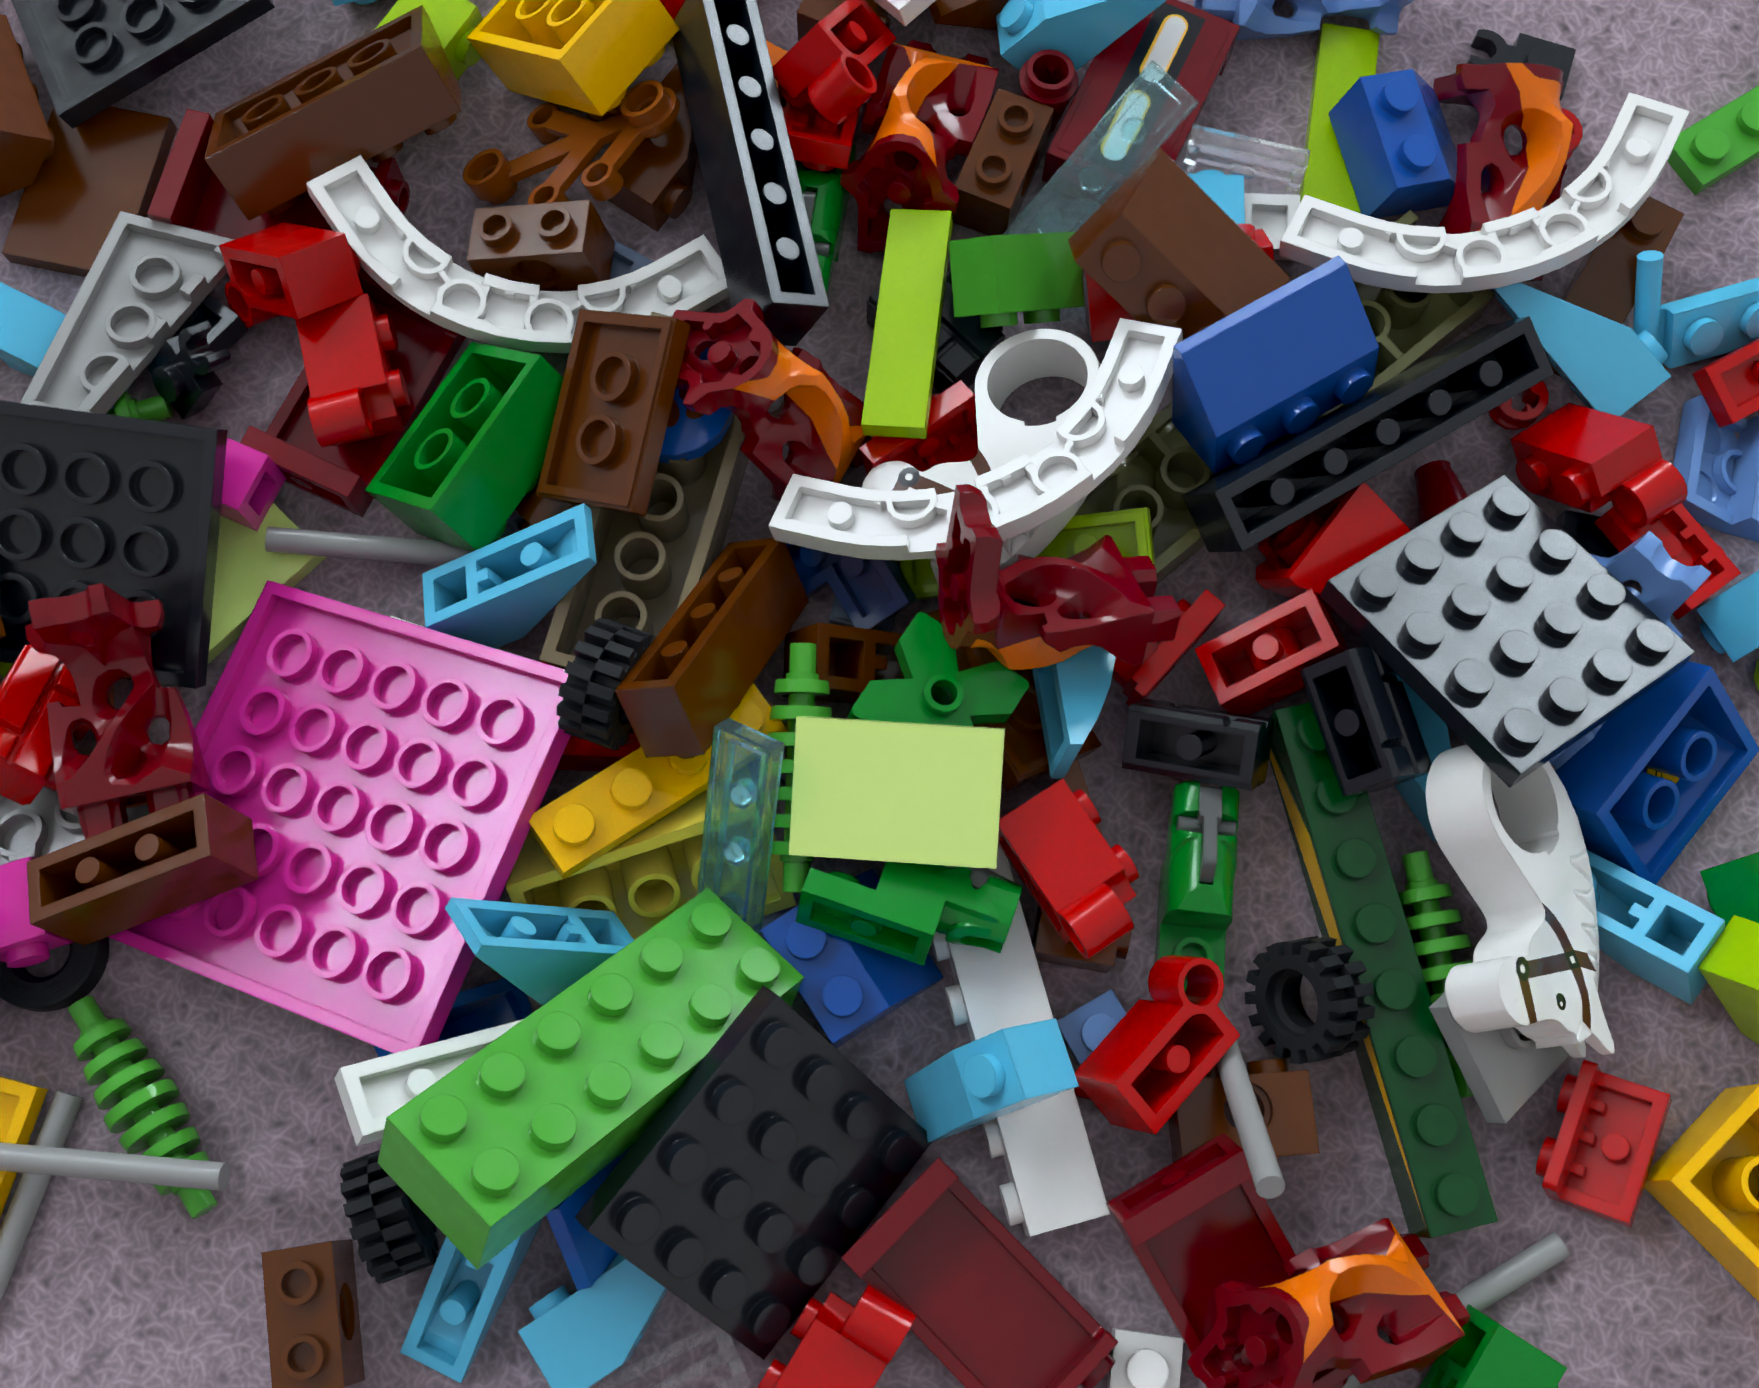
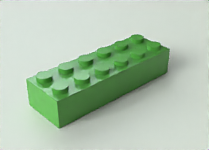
M707 888L386 1118L377 1163L471 1264L479 1270L638 1140L763 985L777 994L791 1007L804 976L717 895Z

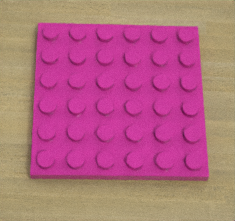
M267 580L195 728L209 778V791L202 793L252 819L259 880L108 937L391 1053L437 1042L475 956L445 910V907L451 897L499 901L531 828L529 821L533 813L541 805L571 736L564 733L565 730L559 728L557 722L560 716L556 715L557 705L563 700V697L558 696L560 685L567 681L568 674L564 673L565 669Z

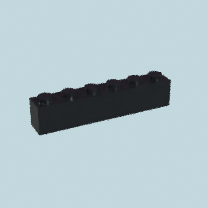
M685 0L674 19L679 30L672 39L731 305L734 307L745 298L755 300L761 307L766 327L774 337L784 346H797L829 308V303L756 0Z
M1530 316L1486 325L1373 388L1356 402L1339 407L1314 421L1304 431L1289 435L1262 450L1251 460L1243 464H1237L1185 493L1182 497L1208 552H1243L1550 377L1554 372Z

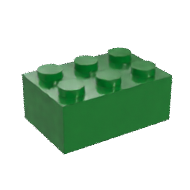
M471 342L366 487L365 491L417 534L471 552L496 542L504 533L508 518L522 498L533 490L539 482L563 377L541 355Z

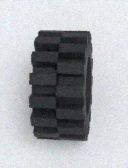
M599 618L595 620L594 626L589 625L584 631V642L578 640L574 648L576 655L574 661H568L564 673L568 674V678L565 683L560 685L558 696L563 697V700L557 705L556 715L560 716L557 722L559 728L565 730L564 733L614 751L619 750L620 745L624 746L629 741V733L634 734V731L615 690L656 636L607 618Z
M1314 936L1275 943L1266 947L1268 952L1259 953L1253 960L1259 969L1248 971L1246 982L1256 987L1255 991L1245 992V1004H1255L1257 1013L1249 1015L1248 1018L1252 1027L1263 1025L1265 1030L1259 1035L1258 1039L1264 1047L1276 1044L1273 1055L1281 1060L1291 1058L1290 1063L1304 1064L1342 1056L1344 1053L1352 1052L1360 1045L1357 1040L1367 1038L1371 1030L1370 1027L1361 1021L1372 1019L1375 1015V1006L1364 1004V996L1374 994L1372 982L1361 984L1358 976L1367 971L1362 960L1349 963L1348 960L1354 951L1346 944L1335 946L1337 939L1328 936L1320 938ZM1303 975L1309 980L1317 996L1318 1016L1316 1023L1309 1018L1302 1005L1300 986Z
M378 1150L345 1162L343 1164L344 1168H341L340 1172L343 1180L340 1183L341 1194L347 1202L343 1204L345 1216L350 1218L352 1228L349 1230L353 1241L357 1240L359 1244L358 1254L362 1262L366 1261L367 1272L371 1278L375 1276V1281L378 1284H383L434 1265L438 1257L439 1241L434 1234L437 1232L436 1225L377 1163L380 1152Z

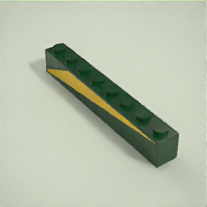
M1310 702L1275 710L1269 717L1274 719L1269 761L1276 779L1321 936L1337 939L1335 946L1346 944L1354 952L1348 962L1362 960L1367 969L1365 973L1358 976L1361 984L1372 982L1374 994L1364 996V1004L1375 1006V1015L1372 1019L1361 1021L1370 1027L1371 1030L1367 1038L1357 1040L1360 1046L1355 1051L1408 1232L1416 1233L1417 1237L1434 1238L1498 1222L1443 1038L1429 1009L1432 1002L1368 793L1347 797L1342 796Z

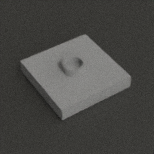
M1445 992L1429 1007L1487 1123L1506 1124L1569 1056L1562 1046L1536 1049V1043L1533 1039L1527 1038L1515 1027L1478 1033L1466 1031L1453 1018Z

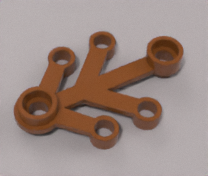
M647 80L632 87L625 94L621 103L603 116L586 112L591 120L560 111L554 103H544L530 113L527 125L539 142L548 145L511 161H508L505 155L498 149L484 150L467 163L463 170V180L479 200L488 201L492 205H498L506 202L514 195L517 190L518 181L558 165L548 179L531 192L528 198V205L570 201L565 192L581 173V182L594 200H609L621 190L624 179L618 170L645 138L660 137L671 129L680 110L679 99L673 90L663 87L660 82ZM613 141L600 160H596L588 165L605 144Z

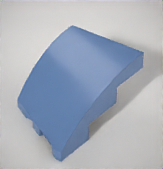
M1701 394L1683 403L1673 464L1681 473L1687 485L1688 495L1682 503L1697 522L1726 534L1759 542V415L1749 420L1743 418L1734 424L1719 428ZM1734 432L1740 433L1738 439Z

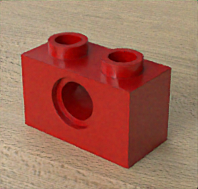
M1312 589L1194 648L1219 704L1228 712L1246 715L1258 712L1304 689L1305 686L1300 674V670L1349 650L1329 608Z

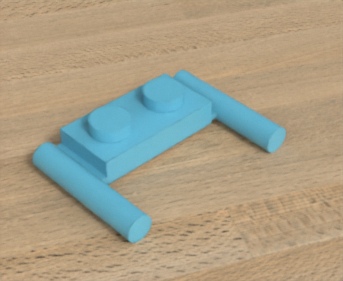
M1647 250L1637 255L1633 331L1638 335L1643 330H1647L1661 344L1669 356L1663 362L1668 368L1672 369L1732 352L1759 338V277L1661 305L1664 254L1656 250Z

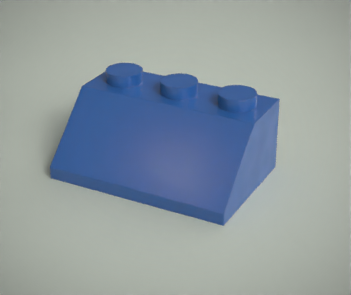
M1338 255L1173 345L1172 423L1214 474L1234 463L1243 464L1251 460L1266 445L1288 433L1298 434L1313 424L1318 416L1340 404L1348 405L1356 402L1373 386L1379 345L1344 260Z
M1687 661L1682 668L1606 720L1595 735V738L1560 768L1555 770L1564 785L1578 817L1586 850L1656 885L1757 755L1759 747L1711 666ZM1647 769H1651L1680 779L1675 784L1671 780L1646 772Z

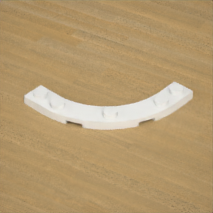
M1629 92L1599 154L1578 178L1564 188L1559 199L1539 211L1532 207L1509 217L1483 223L1481 231L1446 234L1445 227L1414 226L1389 222L1304 195L1280 241L1279 256L1316 268L1339 255L1347 264L1353 281L1365 285L1408 292H1472L1500 288L1534 279L1560 269L1588 254L1611 238L1635 215L1649 197L1660 178L1689 111Z
M361 155L306 183L309 196L332 230L345 233L348 244L359 258L360 267L386 292L412 311L441 327L467 338L495 346L529 352L569 353L580 309L651 315V312H656L672 317L676 310L703 312L729 297L722 260L704 234L634 272L610 280L578 285V290L540 291V285L512 281L488 273L485 274V277H482L453 263L451 255L445 253L425 238L405 218Z
M1120 318L1091 387L1075 410L1056 429L1057 438L1031 458L1024 453L997 469L974 477V487L983 492L991 522L997 528L1003 541L1029 531L1067 510L1113 473L1135 448L1152 422L1173 374V345L1183 341L1182 329ZM793 474L768 527L776 541L832 554L862 559L896 561L936 558V544L945 543L947 540L955 492L936 495L935 488L905 491L873 490Z

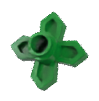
M918 612L894 648L905 679L870 680L851 708L847 719L957 726L1005 723L1027 691L1029 682L1013 670H1008L999 661L958 671L956 649H952L948 645L941 623L924 612Z

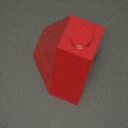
M1364 482L1258 542V549L1266 556V561L1256 567L1255 580L1264 589L1289 598H1294L1312 589L1329 608L1330 612L1337 614L1320 597L1327 581L1411 530Z

